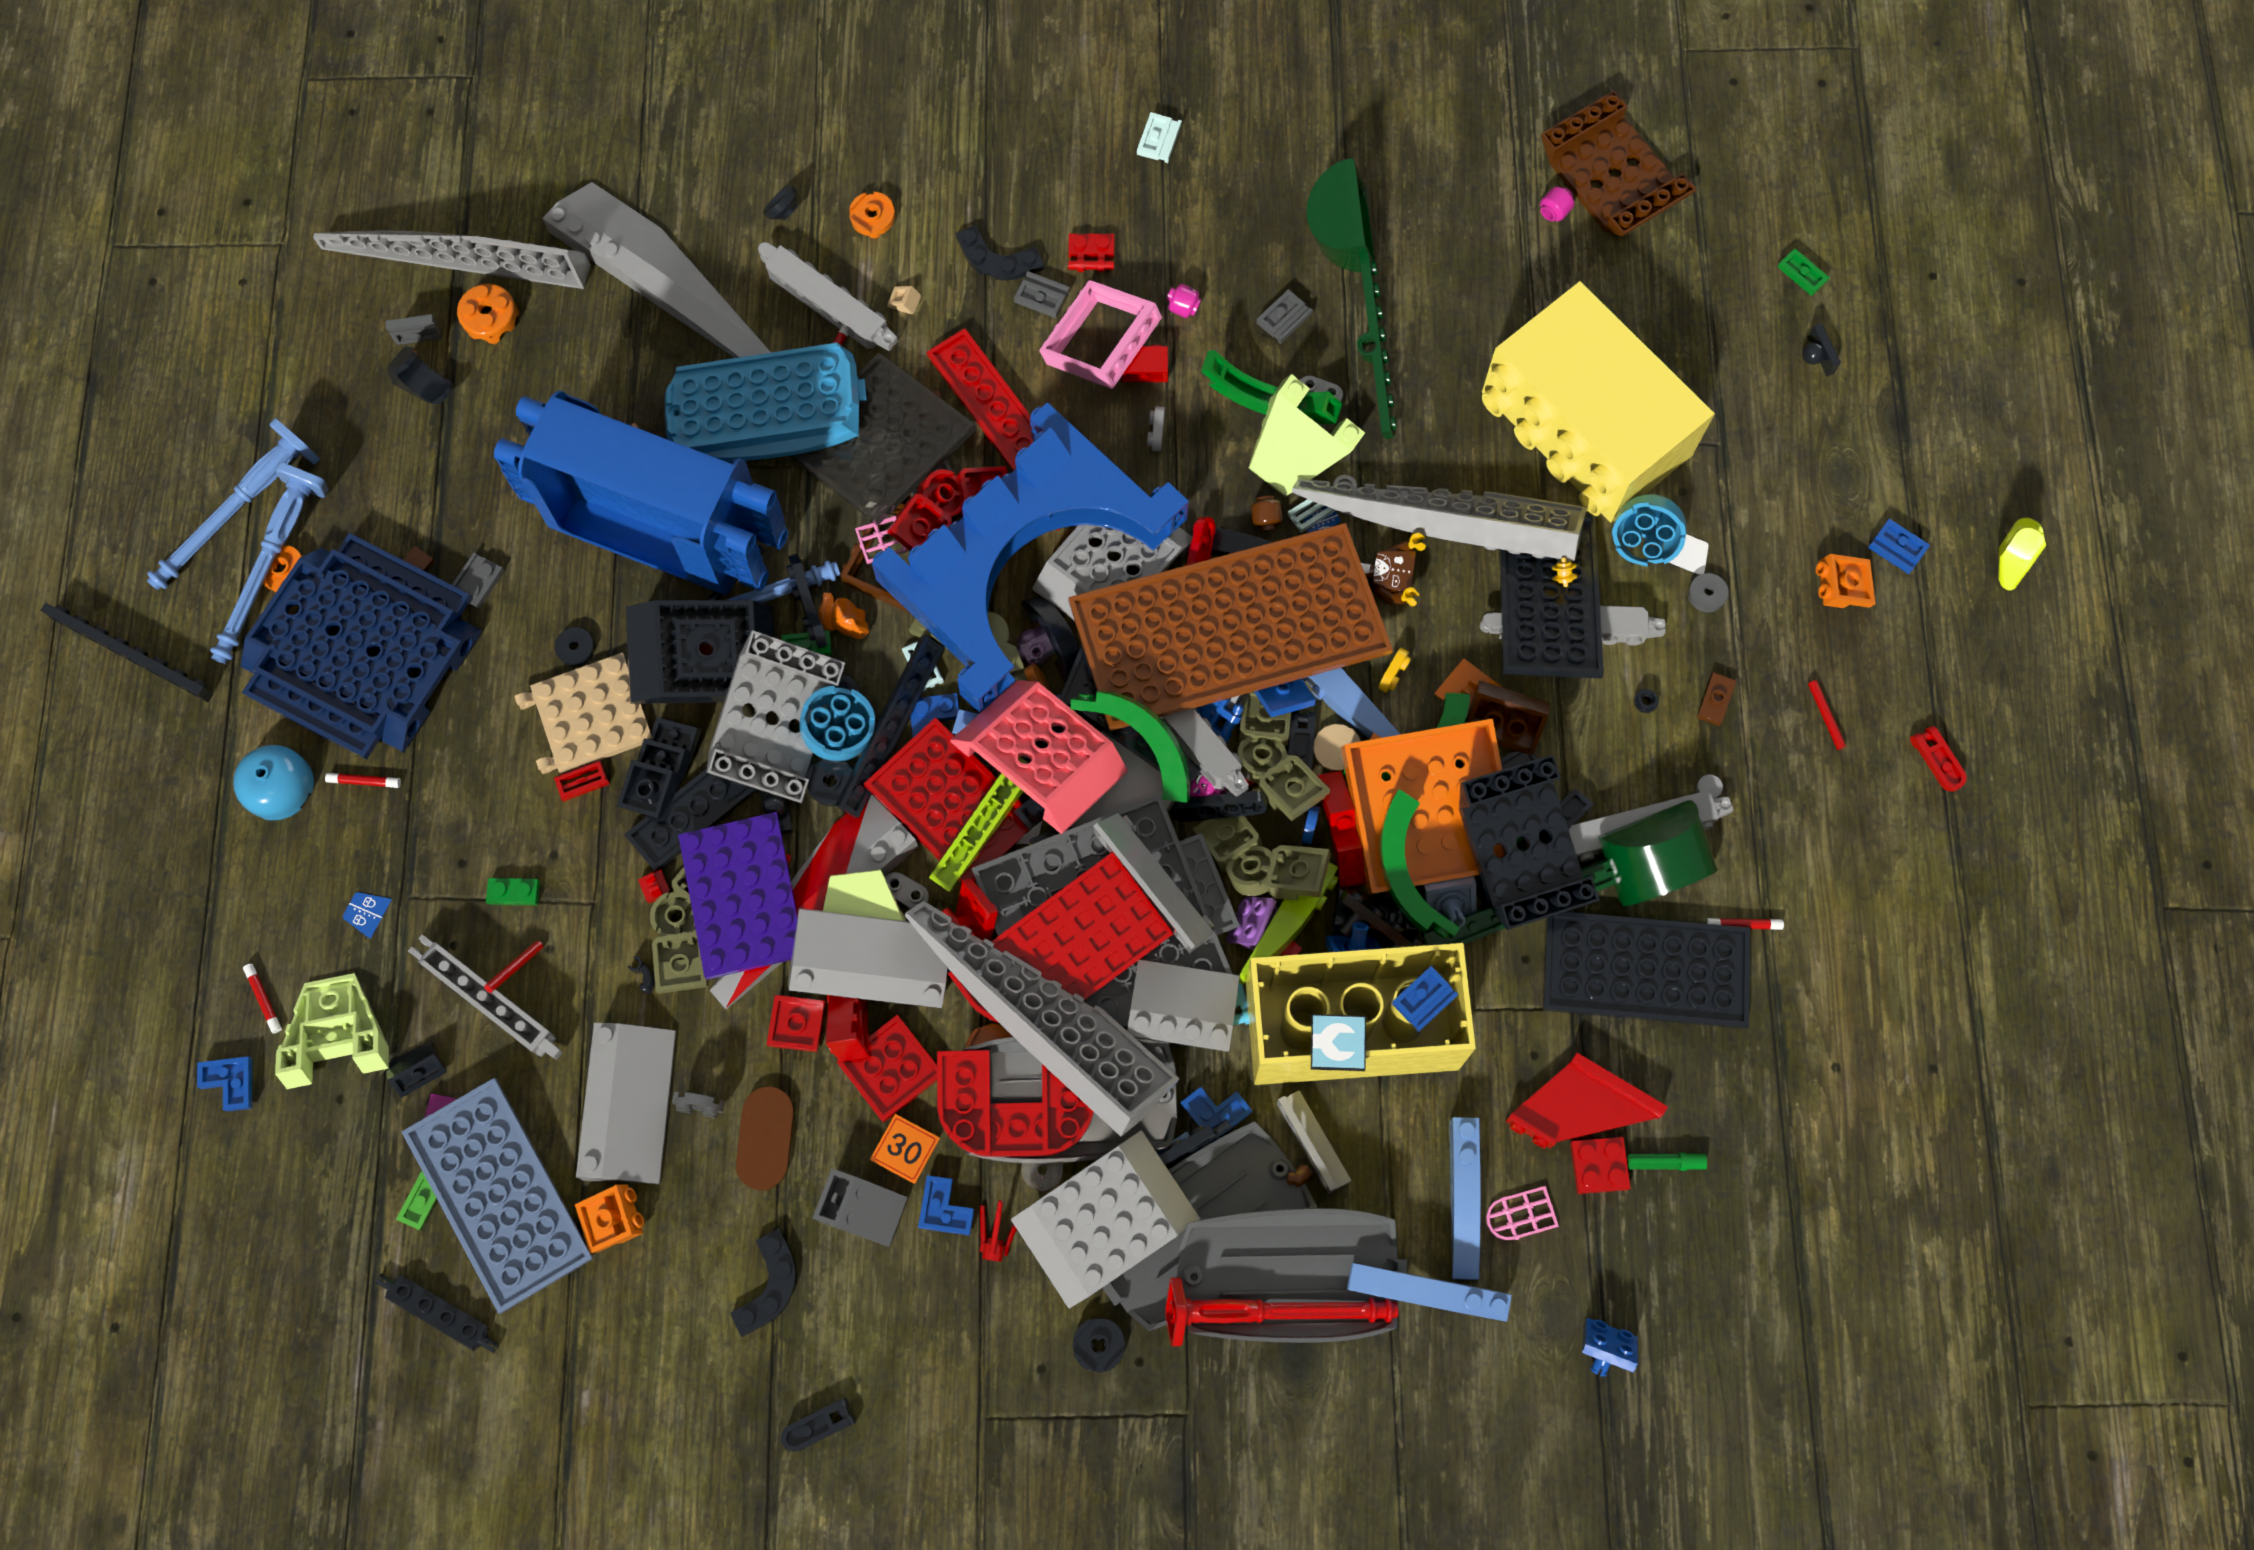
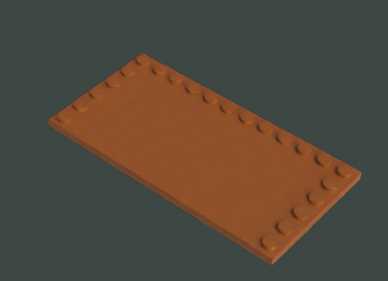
M1346 523L1068 597L1097 692L1105 690L1130 697L1148 707L1159 717L1392 654L1393 651ZM1104 714L1110 731L1130 726L1116 717Z

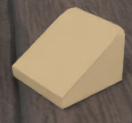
M895 286L887 306L901 312L914 314L921 295L913 286Z

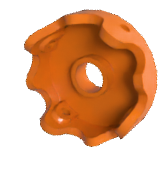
M480 284L469 289L462 296L457 307V316L460 324L471 338L482 339L490 344H496L500 341L502 333L514 329L516 317L519 316V310L510 293L503 287L496 284ZM484 307H492L488 314H481V310Z

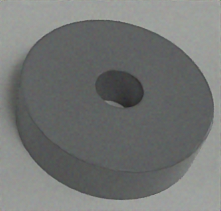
M1701 574L1690 584L1688 598L1697 610L1708 613L1715 612L1726 602L1728 587L1725 581L1715 574ZM1708 590L1712 595H1706L1704 591Z

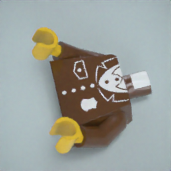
M1420 533L1413 534L1410 540L1400 542L1377 552L1374 564L1361 562L1366 578H1372L1371 591L1376 593L1388 605L1405 604L1407 602L1410 606H1415L1417 603L1412 597L1419 596V593L1411 586L1416 551L1413 550L1416 548L1422 551L1426 547L1425 544L1418 543L1420 540L1425 539Z

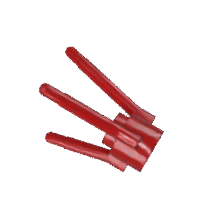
M1002 1200L998 1201L992 1238H988V1240L986 1239L985 1206H980L981 1244L979 1252H983L982 1259L1002 1262L1003 1256H1008L1009 1247L1017 1231L1013 1224L1004 1246H1002L1003 1240H997L1002 1215Z

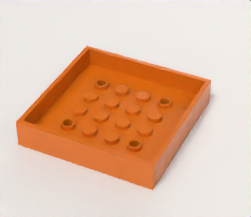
M1493 719L1349 743L1341 747L1349 794L1355 809L1356 830L1363 847L1364 875L1368 895L1389 891L1381 869L1379 841L1385 814L1399 789L1420 802L1410 820L1405 839L1406 865L1414 886L1479 875L1459 812L1460 783L1502 770ZM1459 759L1463 762L1462 768L1456 767V760ZM1383 772H1387L1390 775L1389 781L1382 779L1381 775ZM1496 844L1493 849L1494 854L1501 858L1504 854V849L1501 845Z

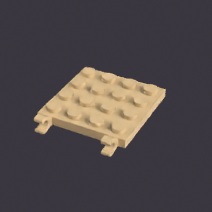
M623 653L530 685L532 692L520 693L514 696L521 710L535 704L537 705L553 753V757H544L536 760L538 769L541 770L542 774L549 773L555 769H558L560 774H564L641 746L644 738H652L642 705L630 704L629 671Z

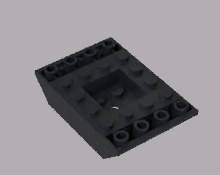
M653 600L626 606L630 704L725 702L738 657L751 631L753 630L775 638L773 606L753 600ZM703 643L709 644L712 647V654L703 655L699 650V646Z

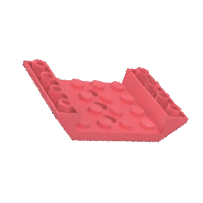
M1017 680L950 741L968 757L977 752L1045 809L1043 819L1061 834L1075 823L1128 771L1112 741L1070 709V707L1039 682ZM1061 726L1065 731L1056 733L1052 730V727ZM1044 741L1048 744V747L1039 748L1035 745V742ZM1027 756L1031 759V762L1023 764L1018 758Z

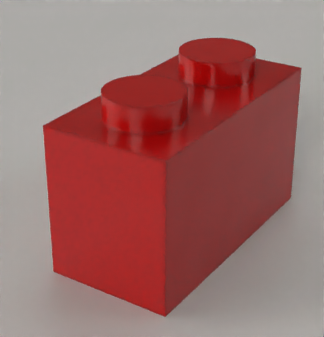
M1158 344L1142 346L1121 376V382H1168V346Z

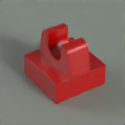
M661 869L638 879L648 903L656 901L657 898L665 893H671Z

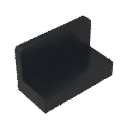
M429 1040L390 1062L386 1073L389 1083L398 1095L403 1098L447 1073V1069L436 1054L434 1043Z

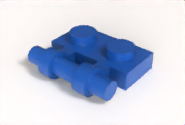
M1229 698L1196 707L1197 713L1201 718L1205 717L1210 722L1212 731L1217 736L1220 735L1225 742H1229L1232 737L1231 731L1235 724H1239L1242 718L1241 713L1244 706L1236 703L1233 709L1230 710L1227 708L1231 700ZM1221 716L1227 719L1223 728L1217 726Z

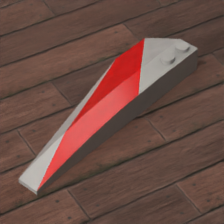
M870 794L859 818L846 814L833 824L792 879L791 883L797 913L799 908L823 911L831 875L881 869L883 875L886 876L919 848L915 838L872 794ZM781 963L721 976L710 991L727 1010Z

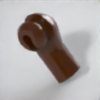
M1301 1165L1297 1168L1296 1172L1290 1171L1287 1173V1184L1300 1187L1314 1177V1172L1309 1166Z

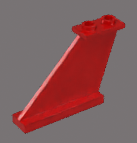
M1576 1053L1564 1069L1511 1113L1505 1122L1510 1124L1509 1128L1520 1135H1523V1133L1533 1138L1532 1142L1545 1149L1546 1147L1552 1148L1556 1142L1659 1119L1664 1115L1668 1106Z

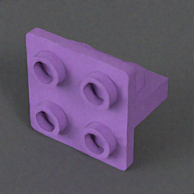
M1245 896L1240 902L1236 914L1240 927L1228 931L1226 941L1230 944H1240L1253 952L1279 909L1275 906L1276 900L1273 898Z

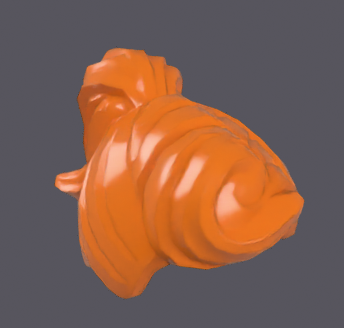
M830 592L823 593V600L818 613L823 629L826 631L838 630L841 634L855 639H863L870 630L868 623L865 621V611L857 609L846 598H838L834 601L833 595Z

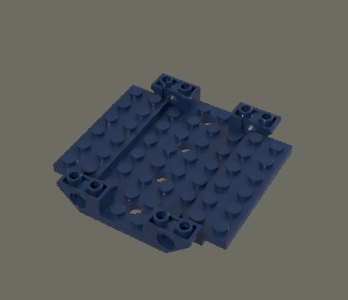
M349 533L337 551L332 549L331 552H328L323 548H319L299 558L245 637L241 667L254 675L241 693L366 760L381 737L384 743L404 753L429 715L430 711L424 705L448 668L455 671L458 670L482 633L481 629L461 619L457 621L472 597L451 584ZM294 605H299V611L294 615H289V609ZM340 626L338 634L329 636V630L332 627ZM380 647V653L377 656H369L372 648ZM414 668H421V674L417 678H410V672Z

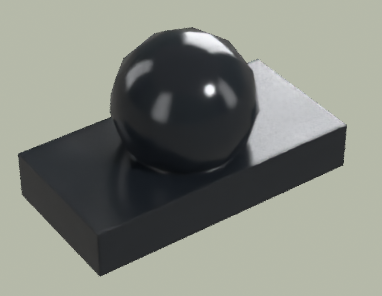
M1822 324L1815 325L1808 335L1810 343L1804 346L1802 357L1808 364L1816 365L1820 363L1826 376L1835 373L1841 361Z
M760 790L764 815L777 812L781 833L792 832L793 826L787 798Z

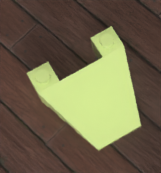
M1292 374L1281 382L1270 397L1269 407L1262 423L1259 439H1257L1248 467L1285 497L1292 493V488L1297 479L1311 480L1352 452L1365 434L1364 431L1347 418L1339 422L1332 433L1329 434L1300 411L1297 406L1310 388Z
M881 869L830 876L823 911L905 921V917L902 911H900Z
M355 973L304 983L293 1010L295 1013L291 1024L287 1025L284 1042L282 1045H279L276 1052L275 1075L286 1089L312 1084L313 1062L352 1055V1059L363 1074L388 1069L389 1046Z

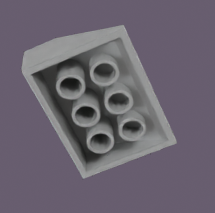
M1138 960L1127 1032L1137 1038L1229 1052L1240 975Z

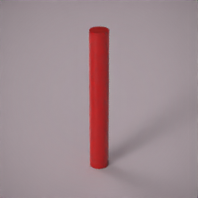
M1817 680L1808 683L1836 749L1841 750L1845 748L1844 739Z
M538 940L535 941L484 985L485 990L492 993L543 948V944Z

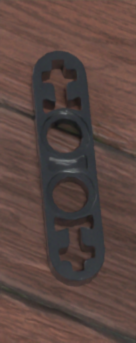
M1260 791L1243 792L1237 797L1233 793L1192 797L1187 803L1175 801L1172 815L1174 819L1180 822L1258 815L1264 813L1267 809V796ZM1227 804H1234L1237 806H1227ZM1202 807H1212L1213 809H1205Z

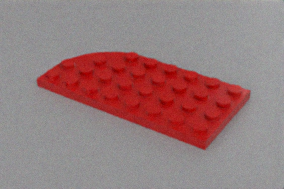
M1112 852L991 942L994 943L993 947L1002 953L1004 951L1009 952L1040 971L1043 978L1057 981L1062 984L1061 988L1073 996L1076 993L1085 998V1001L1174 933L1114 852ZM950 971L948 975L969 1004L983 1016L999 1023Z

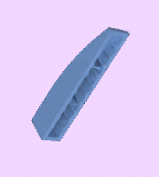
M1342 668L1302 678L1304 682L1307 681L1312 687L1311 690L1316 698L1319 700L1323 699L1344 721L1370 739L1373 733L1381 738L1401 735Z
M1453 1117L1449 1122L1452 1279L1479 1280L1481 1199L1479 1118Z
M1351 1263L1347 1290L1505 1322L1508 1320L1512 1296L1500 1291Z

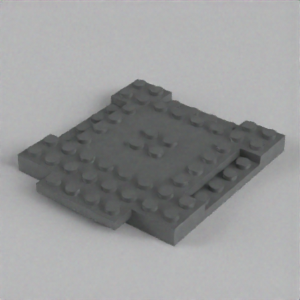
M1160 794L1067 830L1063 834H1057L972 868L978 886L998 910L994 927L999 936L1108 856L1110 853L1095 836L1093 826L1117 813L1121 817L1126 815L1135 826L1132 831L1200 916L1206 915L1215 926L1212 928L1214 935L1190 954L1173 934L1140 960L1232 974L1217 936L1238 928L1240 925L1203 834L1200 833L1179 841ZM1131 875V877L1134 879V881L1137 883V885L1149 899L1151 904L1154 906V908L1157 910V912L1160 914V916L1163 918V920L1174 933L1175 928L1171 925V923L1167 920V918L1163 915V913L1159 910V908L1155 905V903L1151 900V898L1147 895V893ZM1138 961L1083 1002L1093 1008L1098 1006L1122 1027L1128 1026Z

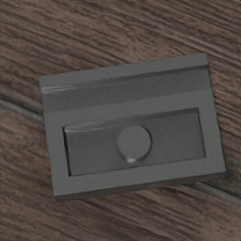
M1027 271L1026 277L1023 279L1014 297V303L1057 318L1066 300L1065 298L1070 292V287Z
M1288 289L1257 318L1256 323L1269 335L1275 337L1281 344L1312 315L1313 310L1305 306V303Z
M432 314L386 321V330H389V334L396 345L443 339L442 330L436 320H433Z
M473 552L452 586L470 594L472 599L469 605L480 610L505 570L503 567Z

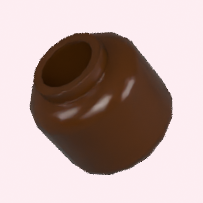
M1274 496L1256 498V502L1251 505L1252 523L1255 527L1261 528L1262 532L1276 530L1275 526L1283 522L1281 502L1275 500Z

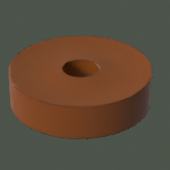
M1033 663L1024 669L1028 681L1039 682L1051 692L1045 676L1036 664Z

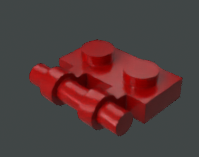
M1069 234L1068 256L1069 258H1077V260H1068V270H1077V272H1084V270H1098V272L1114 270V261H1105V259H1114V234ZM1085 259H1098V261H1085Z

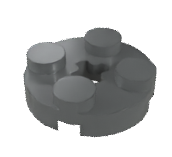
M674 1092L672 1103L676 1105V1111L689 1114L692 1113V1110L702 1111V1116L717 1118L718 1113H723L725 1102L720 1100L718 1105L714 1103L713 1097L685 1092L684 1097H679V1092Z

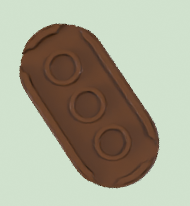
M762 1087L753 1091L745 1100L741 1114L736 1171L740 1180L746 1186L758 1191L774 1188L786 1177L789 1168L794 1106L788 1095L775 1087Z

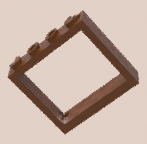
M884 496L878 506L874 507L870 523L867 522L865 525L887 519L889 514L897 516L904 504ZM884 524L878 525L879 531L882 529ZM874 527L862 530V537L874 534ZM877 537L862 542L865 550L872 547ZM856 542L852 548V556L849 562L843 565L841 573L843 584L910 613L890 593L855 578L865 560L863 551L860 548V542Z

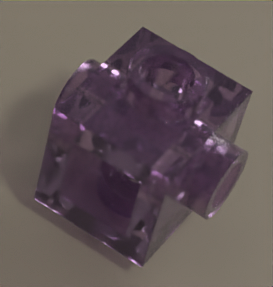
M1041 626L1034 630H1025L1020 634V637L1015 639L1018 644L1016 648L1021 661L1026 660L1028 665L1033 663L1040 665L1048 657L1055 654L1047 633Z

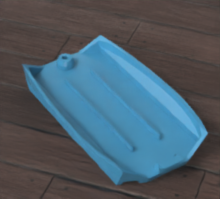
M838 343L680 366L676 368L675 375L664 395L666 436L670 441L725 462H732L733 459L739 458L749 461L783 457L831 447L859 436V401L866 400L865 379H858L853 354Z

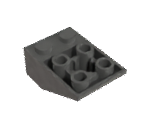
M831 1168L813 1219L822 1224L890 1247L908 1197Z

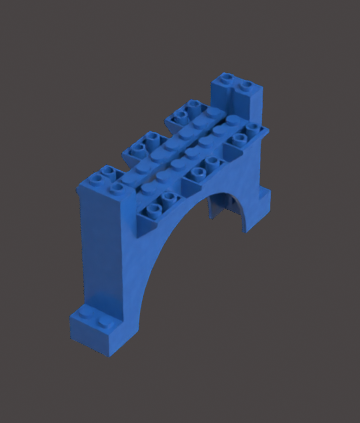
M1048 402L1042 408L1040 406L1037 407L1031 414L1030 424L1033 443L1028 448L1024 447L1017 453L1015 459L1016 469L1011 474H1005L1002 478L997 475L993 480H987L982 485L979 493L967 498L962 507L963 518L959 522H953L948 528L943 525L939 529L935 528L932 530L927 540L921 546L916 545L910 551L908 557L910 566L890 546L885 551L881 550L878 552L872 562L876 580L966 666L959 673V678L957 679L960 695L979 713L1016 682L1015 678L1009 673L1014 668V665L1006 658L993 637L988 622V608L991 592L997 577L1008 560L1020 548L1036 537L1052 530L1077 525H1094L1126 533L1154 551L1187 520L1189 501L1169 482L1163 487L1158 486L1149 497Z

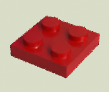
M775 995L766 1045L768 1047L818 1052L826 1002L823 1000Z
M1623 1137L1570 1142L1577 1194L1631 1189Z

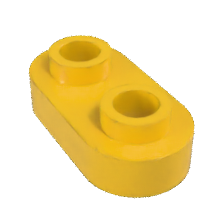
M1400 647L1378 686L1379 690L1385 693L1389 689L1394 691L1400 680L1397 677L1399 671H1405L1411 661V658L1408 657L1409 651Z

